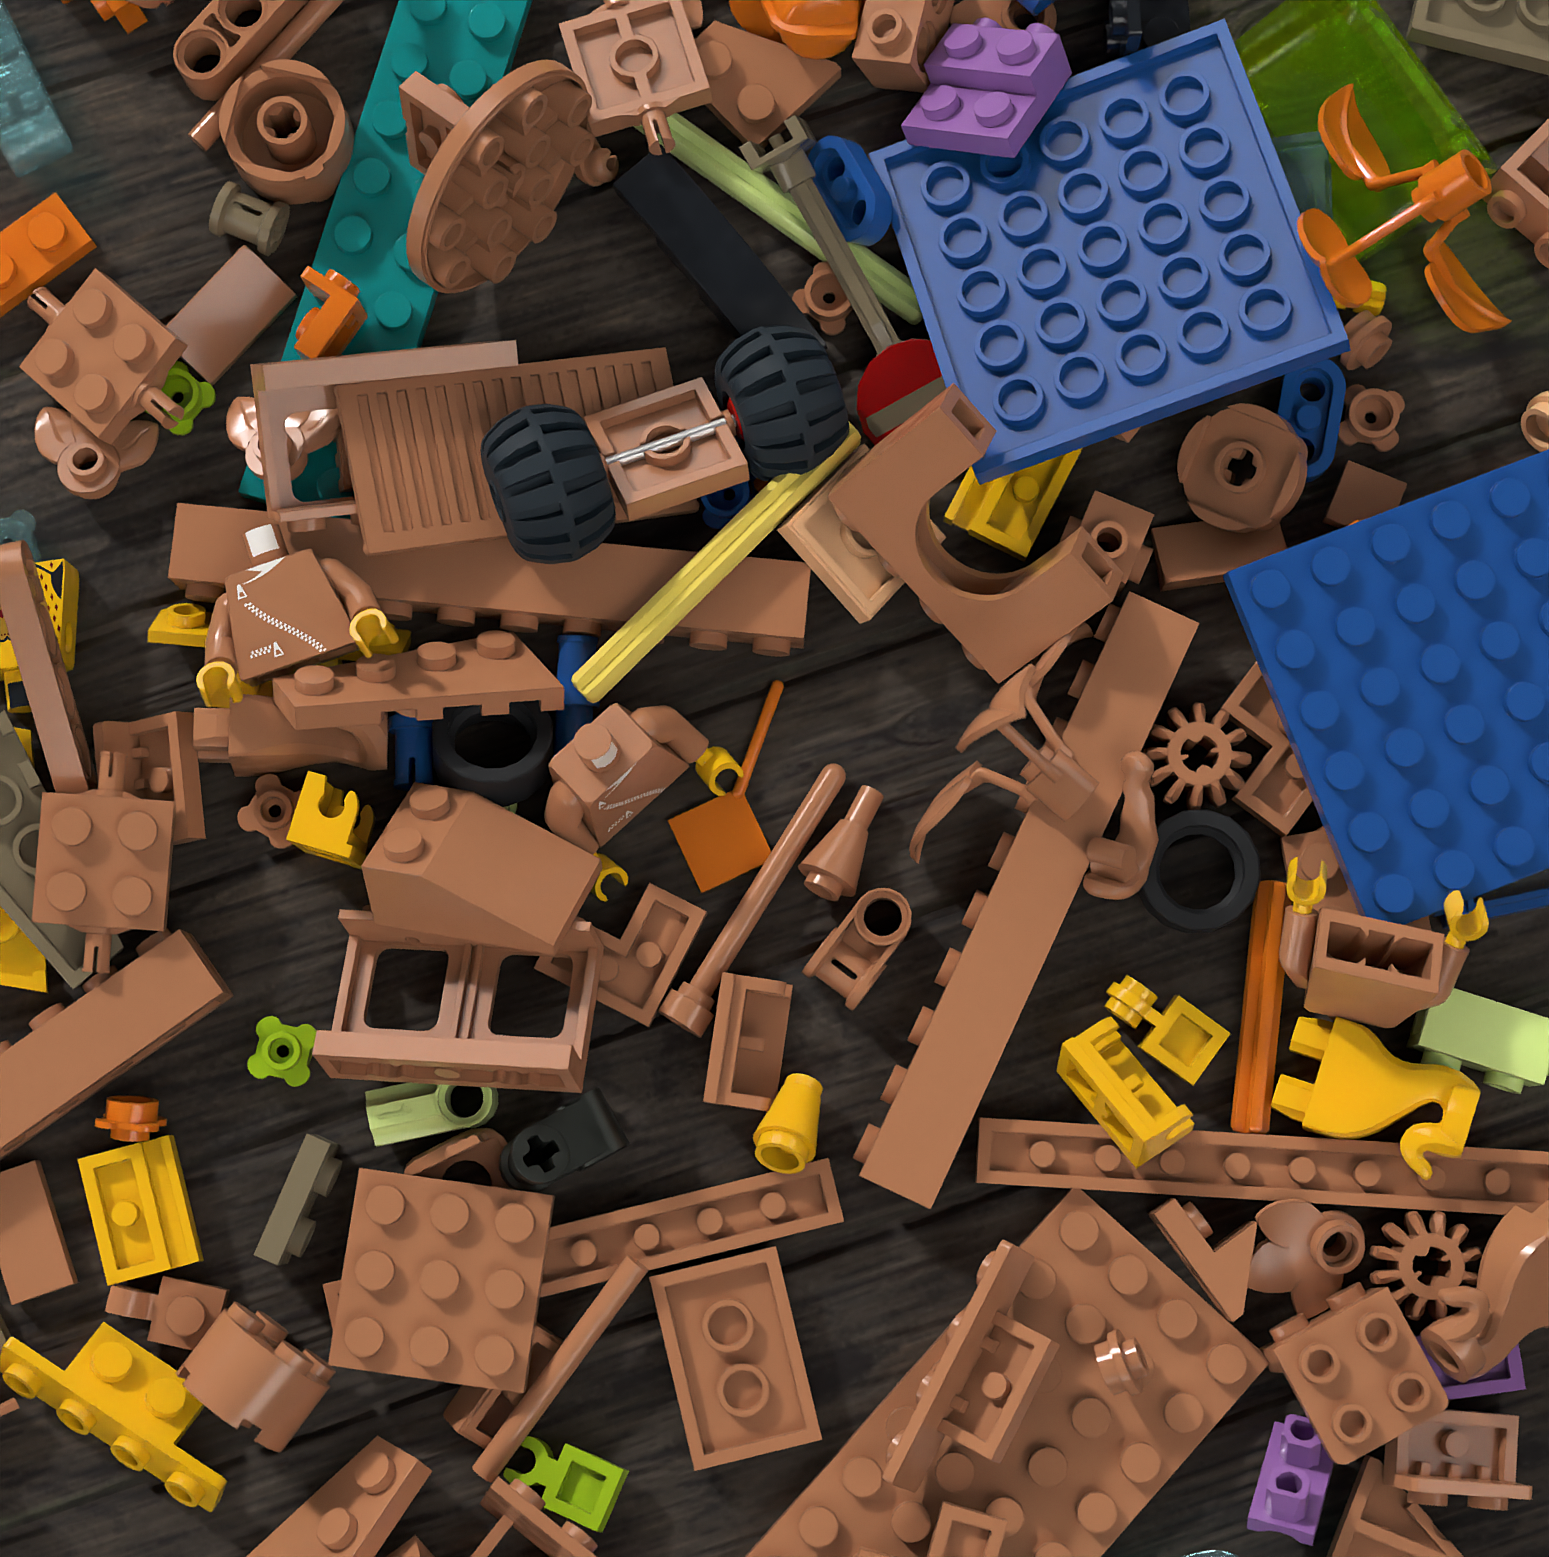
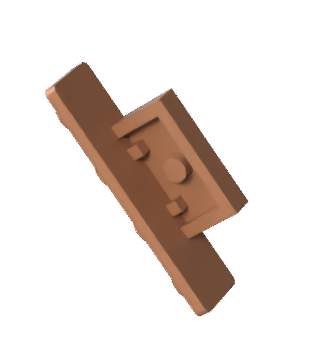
M1002 1240L996 1251L990 1252L983 1260L976 1278L978 1287L966 1310L959 1312L953 1319L946 1336L948 1346L937 1368L931 1370L922 1380L916 1395V1403L918 1405L906 1429L899 1431L888 1447L886 1453L887 1466L882 1475V1479L893 1486L916 1492L945 1435L991 1461L999 1464L1002 1462L1060 1346L1059 1343L1006 1316L1033 1263L1034 1256L1006 1240Z

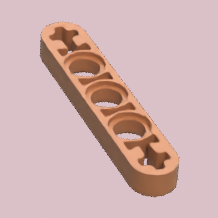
M25 540L1 544L0 606L55 792L80 794L93 789L98 790L97 775L31 550Z

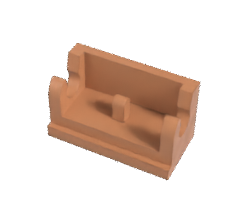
M722 972L703 1099L704 1103L768 1111L778 1093L793 985L777 980Z

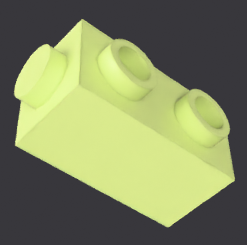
M1453 988L1448 999L1441 1005L1416 1012L1406 1048L1423 1053L1421 1064L1444 1065L1460 1071L1461 1065L1484 1072V1084L1510 1093L1521 1094L1523 1085L1528 1087L1544 1085L1546 1077L1549 1076V1018Z

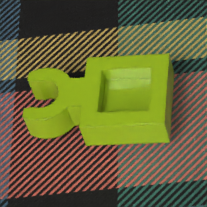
M527 1436L521 1446L530 1449L534 1453L536 1458L534 1468L526 1474L515 1469L506 1468L503 1476L510 1483L514 1479H518L529 1487L545 1486L546 1489L542 1496L546 1503L544 1508L596 1532H603L629 1471L565 1443L559 1459H555L547 1443L539 1438Z

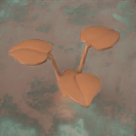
M1086 622L1080 624L1043 651L1030 665L1013 676L996 693L989 709L981 712L972 721L956 746V749L962 753L975 740L995 729L999 730L1030 760L1020 772V775L1028 783L1025 785L982 767V764L978 761L974 762L938 793L919 821L909 848L910 857L919 864L926 834L950 812L964 794L983 783H991L1018 794L1030 805L1038 798L1064 822L1071 818L1094 792L1099 782L1071 759L1075 753L1062 742L1037 703V695L1043 678L1058 660L1064 649L1081 639L1094 636L1091 627ZM1026 707L1054 752L1046 745L1038 751L1009 723L1025 718Z

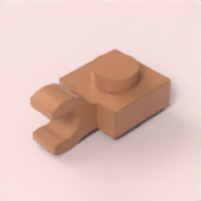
M165 1275L162 1277L159 1293L121 1284L112 1285L105 1312L150 1320L152 1322L147 1338L148 1341L193 1351L225 1309L230 1289Z

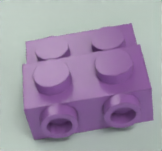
M978 18L973 25L953 23L923 64L931 84L904 120L901 127L909 145L1015 158L1072 75L1060 35L1041 23H1032L1026 30L1005 29L989 18Z

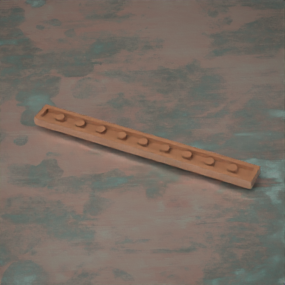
M978 1118L975 1183L1267 1201L1304 1199L1309 1203L1506 1215L1515 1205L1533 1213L1549 1199V1152L1464 1147L1461 1157L1449 1158L1425 1151L1423 1155L1431 1164L1432 1176L1429 1180H1424L1403 1159L1400 1143L1192 1130L1189 1134L1136 1169L1101 1125Z

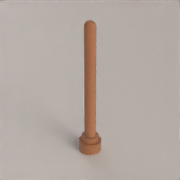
M832 763L823 768L690 983L683 981L677 991L670 989L657 1010L661 1015L699 1038L702 1037L714 1017L710 1010L716 1001L711 996L721 982L722 972L726 973L844 784L846 773L842 766Z

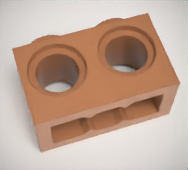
M866 0L852 59L875 88L921 93L926 91L931 83L923 64L947 32L955 0Z

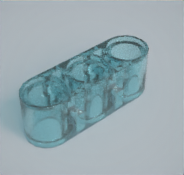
M0 0V148L17 178H20L75 151L22 37L3 0Z

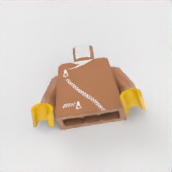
M279 524L264 525L242 535L252 568L225 578L226 592L215 601L205 641V665L198 672L196 683L206 707H212L211 698L213 694L222 688H228L233 703H239L243 699V692L236 677L237 672L242 682L254 687L272 681L274 677L295 673L302 667L318 665L359 650L367 658H370L373 654L369 650V643L377 635L386 634L393 645L398 642L399 638L383 614L371 586L338 559H321L312 549L302 550L289 555Z
M618 703L610 705L594 721L579 728L574 739L560 750L548 764L553 786L550 789L544 809L545 822L554 835L601 859L603 869L590 891L601 901H608L606 895L601 891V883L607 875L611 874L623 886L628 884V876L615 862L606 855L596 851L690 767L689 763L696 762L697 774L712 793L718 796L726 795V792L715 781L716 776L722 770L733 769L741 778L744 776L743 770L726 749L717 746L708 748L709 740L681 714L669 706L644 707L631 712Z
M1294 857L1290 861L1287 871L1286 892L1293 901V905L1287 906L1285 909L1279 961L1293 984L1299 988L1306 989L1304 998L1305 1009L1309 1012L1327 1015L1333 1021H1335L1337 1016L1349 1021L1377 1027L1394 1028L1416 1011L1439 1006L1448 999L1470 952L1469 948L1465 946L1466 942L1477 940L1488 930L1489 921L1483 898L1480 897L1478 899L1476 907L1472 912L1463 915L1464 902L1461 891L1455 890L1445 898L1444 911L1450 929L1447 937H1444L1442 933L1324 907L1318 913L1317 910L1313 909V905L1319 903L1326 894L1328 873L1326 863L1321 860L1320 874L1316 879L1303 880L1296 875L1298 857Z

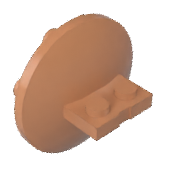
M538 60L515 69L489 88L471 107L465 105L459 95L445 84L436 85L417 71L399 86L403 119L406 120L407 126L406 141L410 165L425 175L409 219L406 240L407 258L412 272L436 291L458 293L474 288L487 280L494 284L501 282L511 272L516 257L531 241L540 243L552 231L557 219L554 209L573 177L574 167L580 165L587 158L595 142L594 134L588 131L589 122L587 119L590 116L592 96L588 93L581 77L554 60Z

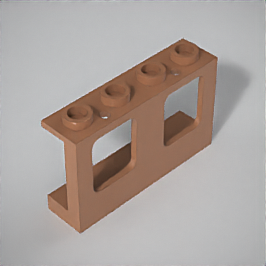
M493 340L250 364L268 519L287 522L288 532L327 528L326 517L349 514L351 524L360 525L355 496L302 502L293 495L285 431V421L288 416L296 412L337 408L334 393L336 385L519 366L516 340Z
M370 905L364 906L362 911L340 909L338 919L349 933V940L331 1031L317 1030L312 1052L314 1058L330 1078L582 1093L604 946L591 922H586L583 918L576 916L554 956L377 925L374 923ZM392 948L443 951L448 954L449 960L437 1024L432 1029L415 1031L380 1029L367 1026L366 1018L376 963L382 951ZM510 955L565 957L573 961L565 1023L562 1032L554 1038L503 1036L491 1032L490 1026L500 966L506 957Z

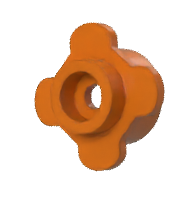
M116 1095L107 1097L106 1112L103 1113V1118L95 1119V1126L111 1129L110 1138L141 1142L148 1141L150 1139V1132H158L159 1126H166L167 1118L158 1116L159 1100L134 1095Z

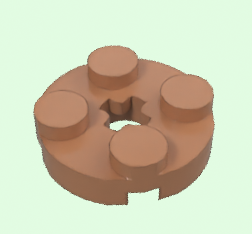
M1239 403L1227 406L1230 409L1221 410L1212 417L1207 415L1201 419L1186 436L1178 457L1177 471L1179 482L1184 485L1185 495L1190 501H1187L1192 511L1206 523L1235 533L1270 530L1277 526L1281 519L1293 509L1302 494L1307 477V446L1303 439L1296 434L1291 424L1278 414L1253 404ZM1247 451L1251 452L1254 455L1252 464L1257 467L1254 477L1252 479H1245L1241 486L1233 485L1235 474L1228 470L1229 462L1232 458L1242 460Z

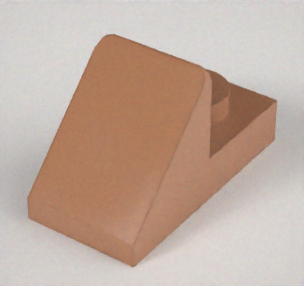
M1167 1198L1147 1213L1218 1312L1231 1322L1244 1314L1257 1222H1245L1214 1246L1210 1247L1205 1239L1213 1234V1231L1202 1214L1190 1201L1181 1207L1175 1198Z

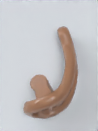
M1130 751L1120 762L1121 770L1126 778L1122 787L1125 802L1120 818V832L1116 840L1113 841L1095 836L1090 840L1087 847V858L1090 860L1091 868L1084 876L1083 887L1087 893L1096 897L1112 900L1126 899L1136 894L1147 881L1149 868L1159 839L1155 823L1154 795L1149 785V781L1154 774V764L1149 756L1140 751Z

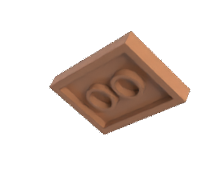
M776 1246L649 1277L694 1471L822 1440Z

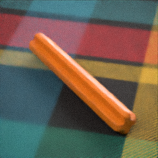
M1260 881L1252 906L1231 1115V1128L1238 1133L1263 1135L1267 1134L1270 1126L1285 974L1279 961V948L1285 909L1292 903L1286 892V883L1281 881Z

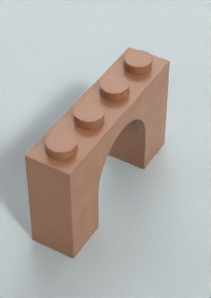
M953 383L846 468L827 497L834 504V509L839 519L851 530L859 531L877 551V556L882 566L891 575L897 578L901 577L919 597L920 604L925 613L934 622L944 624L961 643L967 659L976 668L986 670L999 684L1111 603L1115 598L1124 573L1083 527L1073 532L1029 566L1009 573L996 574L974 570L958 562L942 547L935 536L930 521V498L981 459L996 433L995 428Z

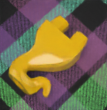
M1337 1016L1334 1023L1323 1019L1298 1017L1289 1051L1322 1062L1315 1084L1281 1074L1271 1102L1272 1109L1292 1120L1301 1122L1305 1131L1331 1139L1357 1140L1384 1130L1419 1107L1432 1102L1437 1103L1443 1109L1442 1120L1438 1123L1424 1122L1414 1124L1408 1128L1400 1141V1151L1403 1159L1422 1179L1429 1180L1432 1176V1167L1423 1155L1425 1151L1449 1158L1461 1157L1481 1090L1470 1078L1462 1072L1444 1065L1402 1061L1393 1056L1370 1029L1353 1021Z

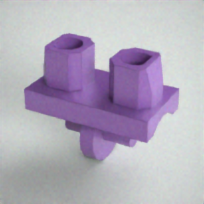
M1290 1414L1286 1416L1285 1423L1274 1422L1249 1511L1247 1529L1258 1532H1281L1293 1537L1300 1543L1313 1546L1334 1462L1328 1457L1308 1418Z

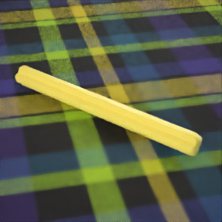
M849 422V434L832 456L815 467V469L802 475L788 473L775 476L573 674L571 681L577 691L591 703L599 702L860 445L861 435L858 430Z

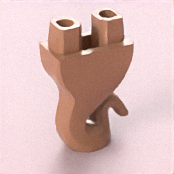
M243 694L242 701L233 703L230 696V708H194L193 747L194 750H198L199 762L231 763L235 777L262 776L313 764L334 762L373 771L387 770L388 712H384V719L381 724L295 730L275 704L273 697Z
M1549 1199L1533 1213L1515 1205L1501 1219L1483 1252L1476 1288L1458 1286L1439 1291L1438 1296L1442 1302L1452 1307H1462V1309L1451 1316L1433 1322L1421 1331V1341L1432 1359L1445 1373L1455 1380L1466 1383L1471 1379L1483 1376L1498 1365L1520 1340L1530 1332L1541 1328H1549Z

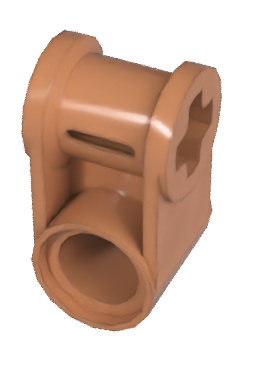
M876 888L868 891L858 900L838 928L835 927L827 936L801 973L807 978L817 976L846 998L845 1007L853 1012L887 967L885 963L904 940L911 927L912 912L908 901L901 893L890 888ZM879 900H887L894 903L900 909L902 915V922L899 928L893 934L887 936H878L871 933L864 922V914L867 908L873 902ZM833 959L838 960L855 973L857 979H851L834 966L831 961Z

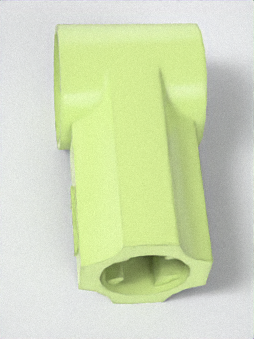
M402 1083L365 1091L366 1111L375 1146L379 1147L459 1129L482 1126L496 1112L498 1107L497 1089L480 1087L483 1092V1104L475 1115L466 1118L458 1116L451 1106V1094L456 1085Z

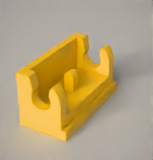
M308 771L286 840L308 854L362 869L361 866L367 858L365 853L375 824L373 808L369 805L364 806L360 813V823L354 829L359 813L357 794L349 791L344 799L343 806L344 791L334 788L329 784L325 775Z
M1107 1017L1075 1038L1071 1037L1062 1043L1056 1071L1137 1169L1189 1134L1194 1127V1122L1190 1119L1193 1113L1185 1104L1176 1107L1121 1041L1122 1036L1117 1032L1120 1026L1112 1017Z

